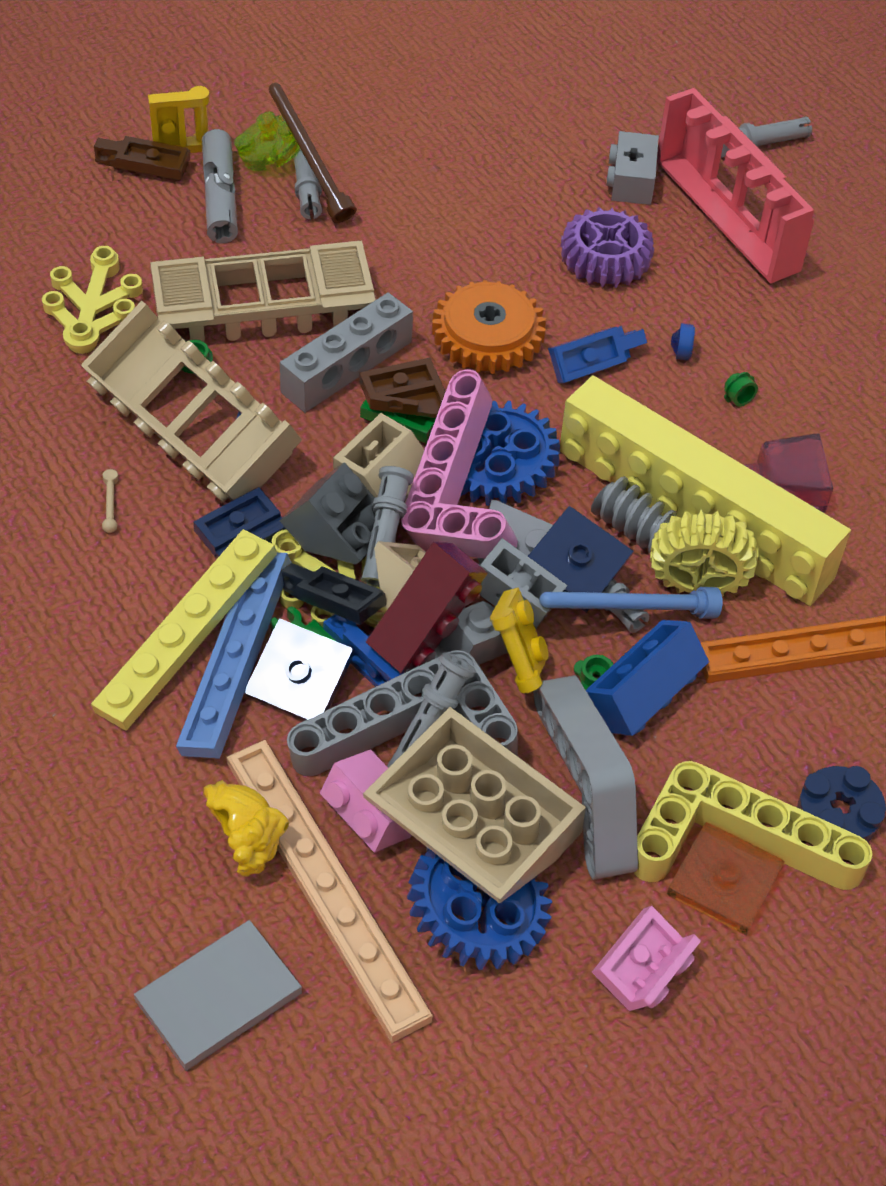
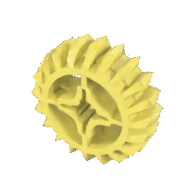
M702 509L699 514L692 515L685 511L682 518L671 516L669 523H661L659 530L654 533L650 552L651 568L655 571V578L663 579L665 587L675 586L677 593L684 591L691 593L699 587H717L721 591L722 597L725 591L737 593L739 586H748L749 579L754 577L759 557V548H757L754 532L747 530L745 522H735L733 515L721 517L718 511L713 514H705Z

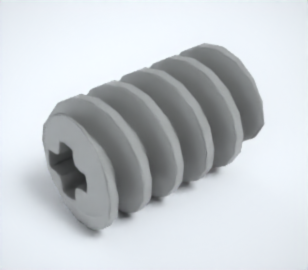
M625 476L620 477L615 483L611 482L598 493L591 505V512L594 515H600L604 522L612 523L613 528L618 532L624 531V535L628 539L636 540L639 547L642 549L648 548L650 553L654 533L659 530L660 524L669 523L671 516H676L677 513L674 510H670L662 516L661 514L665 506L663 502L659 501L650 508L652 495L646 493L640 499H637L641 488L636 484L626 491L629 480Z

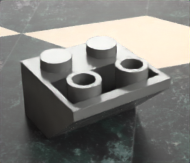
M344 462L318 480L283 516L280 522L305 551L357 564L368 551L375 521V513L372 508V502L375 497Z

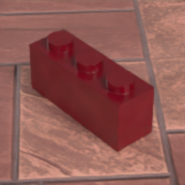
M433 542L366 643L400 673H406L435 659L437 654L435 652L436 648L443 638L448 637L459 624L458 616L464 607L478 597L482 590L481 583L488 572L453 543Z

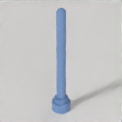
M699 587L690 594L544 592L539 598L540 604L544 608L689 610L691 614H696L701 619L718 618L723 606L722 594L717 587Z

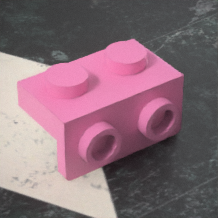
M651 905L643 908L593 969L592 973L628 1011L646 1006L653 1008L668 994L669 988L666 985L673 976L683 973L695 959L692 952L701 940L695 934L682 937Z

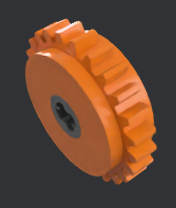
M487 280L478 283L469 282V285L464 287L456 286L454 294L446 292L445 300L438 301L437 309L433 311L432 335H435V345H441L440 353L442 355L449 353L450 362L458 361L462 364L463 369L469 367L475 369L478 373L490 371L491 374H495V371L500 370L509 372V369L513 366L521 368L524 359L531 362L534 352H540L541 343H544L546 318L542 317L543 309L536 307L537 300L535 298L528 299L527 292L525 290L520 292L515 289V285L509 286L502 284L501 281L487 282Z

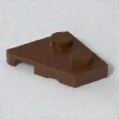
M431 358L359 372V383L370 409L431 418L437 417L446 391Z

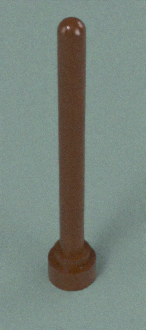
M272 83L269 86V93L328 198L326 210L334 223H341L350 219L357 211L351 197L345 195L344 192H339L281 85Z

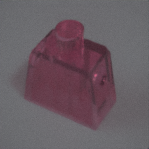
M820 434L766 441L761 445L757 463L743 464L809 505L826 513L833 485Z

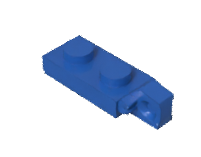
M622 326L589 334L548 348L558 383H565L626 362L627 358L631 357L629 349L645 344L647 340L644 329L624 333Z
M335 614L323 622V629L333 639L354 649L355 654L350 664L375 687L404 674L396 670L366 643L370 634L366 635L357 627V623Z

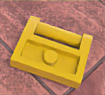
M195 86L189 91L148 94L152 140L154 142L188 148L190 153L202 152V137L209 131L207 105L210 102L209 90L203 86ZM184 108H194L195 134L191 137H186Z
M519 587L506 590L490 616V621L494 630L500 632L517 674L515 682L519 692L529 693L542 685L540 673L548 659V647L545 639L542 636H538L533 624L534 613L532 606L528 600L523 599Z

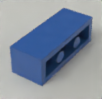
M661 620L588 687L586 692L611 733L633 736L642 731L646 726V722L660 709L668 706L675 694L685 685L693 682L697 677V673L709 663V660L691 622Z

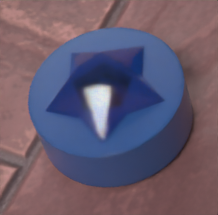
M681 323L680 329L672 334L670 345L676 353V359H691L695 336V327L692 324Z

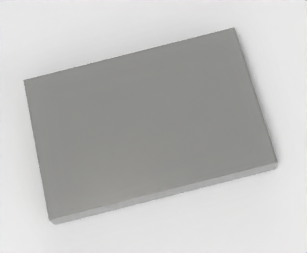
M248 920L134 993V998L179 1063L187 1071L302 994V986L253 923Z

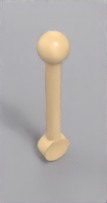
M108 469L103 472V482L106 484V519L102 523V528L107 533H113L118 526L116 520H114V484L118 482V473L116 470Z

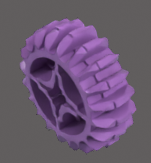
M600 207L597 208L596 212L586 209L583 215H575L573 221L567 222V227L561 238L562 262L566 263L567 271L575 272L576 279L586 278L588 285L593 282L600 283L602 288L605 284H612L617 288L620 282L630 285L633 279L640 280L641 275L647 272L650 267L651 258H653L654 254L652 232L647 230V223L639 222L637 215L627 216L626 210L619 213L615 212L613 207L610 211H603Z

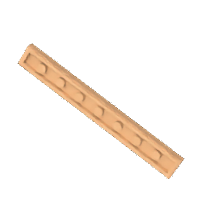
M266 740L227 756V764L239 785L247 786L257 791L266 799L270 807L280 810L288 818V829L280 837L277 849L391 1043L432 1023L433 1015Z

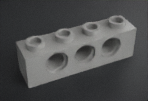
M389 292L280 361L281 393L306 413L357 379L359 372L372 369L412 342L413 311Z

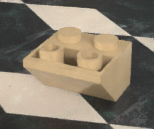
M380 413L333 457V470L345 462L376 498L378 497L381 479L378 476L379 469L384 466H396L410 471L415 478L424 448L410 429ZM412 484L408 485L405 503L408 498Z

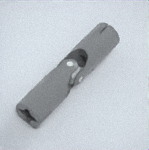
M213 129L207 131L202 137L207 235L216 243H228L233 241L238 234L235 185L233 183L232 142L230 135L226 131Z

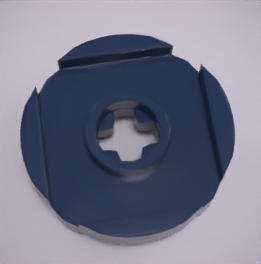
M831 766L822 768L806 777L797 808L852 832L869 842L881 827L885 817L886 804L881 790L871 780L867 770L859 766H851L849 768ZM836 800L846 802L850 806L848 813H843L840 808H833L832 804Z

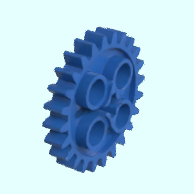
M492 401V407L461 496L470 492L471 502L473 503L480 496L485 497L486 506H489L494 498H499L500 502L506 504L507 497L511 496L516 502L520 503L521 493L525 492L534 497L535 485L546 488V477L554 478L555 467L560 464V441L557 439L556 428H550L549 418L539 420V410L537 409L527 414L526 404L524 403L515 410L512 409L511 401H507L504 408H499L497 402Z
M429 848L425 856H420L408 882L412 887L407 894V899L415 902L409 912L410 916L423 917L416 930L418 932L431 931L433 934L428 945L432 947L440 942L445 945L444 958H448L454 951L459 953L460 966L463 967L470 957L475 958L479 970H483L488 959L492 961L498 970L501 969L506 959L515 965L522 954L529 956L536 944H539L546 933L545 928L551 920V916L546 912L551 906L552 900L543 897L549 885L545 882H536L537 875L502 903H498ZM453 875L458 876V877L461 878L462 880H459V879L455 878ZM454 914L460 915L464 920L458 919ZM497 918L502 919V920L505 921L508 925L503 924V923L500 922ZM478 920L480 924L481 933L478 930Z

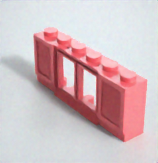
M695 88L666 97L657 151V163L770 284L801 272L814 224V219L812 218L814 209L785 181L786 176L727 116L723 117ZM723 144L730 149L725 155V165L729 167L738 166L733 194L717 178ZM764 185L768 190L761 221L759 222L744 206L748 187L755 188Z

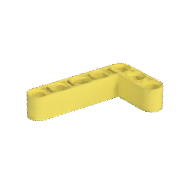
M684 761L677 764L672 770L637 836L638 869L634 874L646 882H658L664 879L669 873L694 823L842 890H851L859 886L871 862L872 850L865 839L700 763ZM682 787H689L694 791L685 790ZM724 804H725V805H728V806L732 807L733 809L725 808V807H723L722 805H724ZM664 819H671L677 823H668ZM761 823H767L773 827H766ZM801 841L809 842V843H811L813 846L805 845V844L802 843ZM645 852H654L661 857H651ZM842 859L849 860L854 865L847 864Z

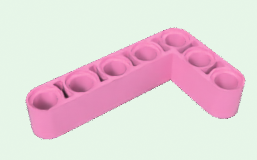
M471 369L457 372L449 381L406 500L407 513L401 518V523L413 542L425 551L429 549L433 542H447L456 545L469 557L485 559L501 538L517 548L518 540L501 512L492 509L457 505L492 407V397L480 375Z

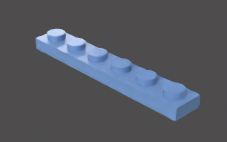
M277 553L275 558L228 611L176 744V748L181 756L220 759L284 586L281 570L292 563L287 553Z

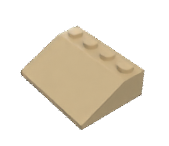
M451 707L363 793V798L498 903H502L553 864L582 833L586 810L584 805Z

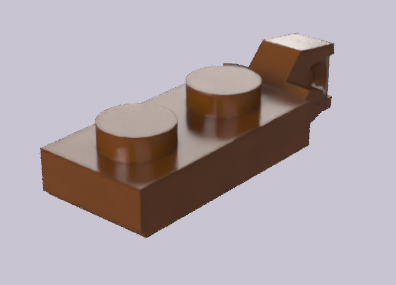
M125 136L124 140L121 141L98 138L94 145L95 162L114 168L176 180L182 179L190 161V150L188 148Z

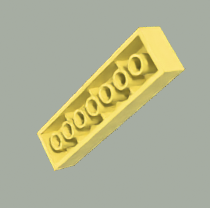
M594 375L565 401L560 452L565 454L568 459L576 461L594 472L602 480L610 483H615L620 477L625 476L629 480L626 491L636 484L641 488L637 499H640L646 493H650L652 495L650 508L659 501L664 503L662 516L668 511L674 510L677 513L676 516L682 518L685 511L695 515L699 514L702 509L705 514H713L718 511L721 517L733 515L735 522H745L747 530L754 532L757 548H759L755 574L765 578L784 590L789 596L802 601L808 606H811L835 579L851 532L850 528Z

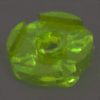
M271 111L260 114L256 119V123L237 136L234 141L243 164L253 171H266L265 165H270L274 162L277 167L282 166L294 158L300 151V147L283 116H275Z

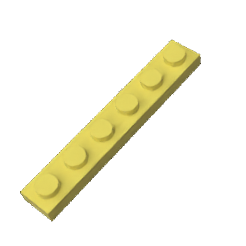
M243 529L91 703L94 712L127 731L277 555L275 545Z

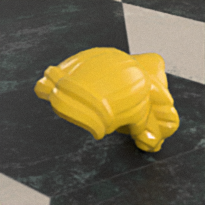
M223 780L218 781L216 784L206 785L203 787V796L207 799L206 806L221 823L224 834L229 837L227 839L228 845L231 849L235 850L233 859L239 863L237 873L245 877L261 873L265 868V863L272 860L276 855L280 837L289 826L288 818L280 810L270 807L261 794L247 786L227 784Z

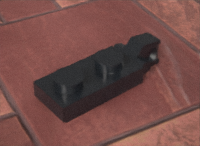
M291 563L281 570L284 591L301 601L359 625L386 605L383 590L323 566L313 572Z

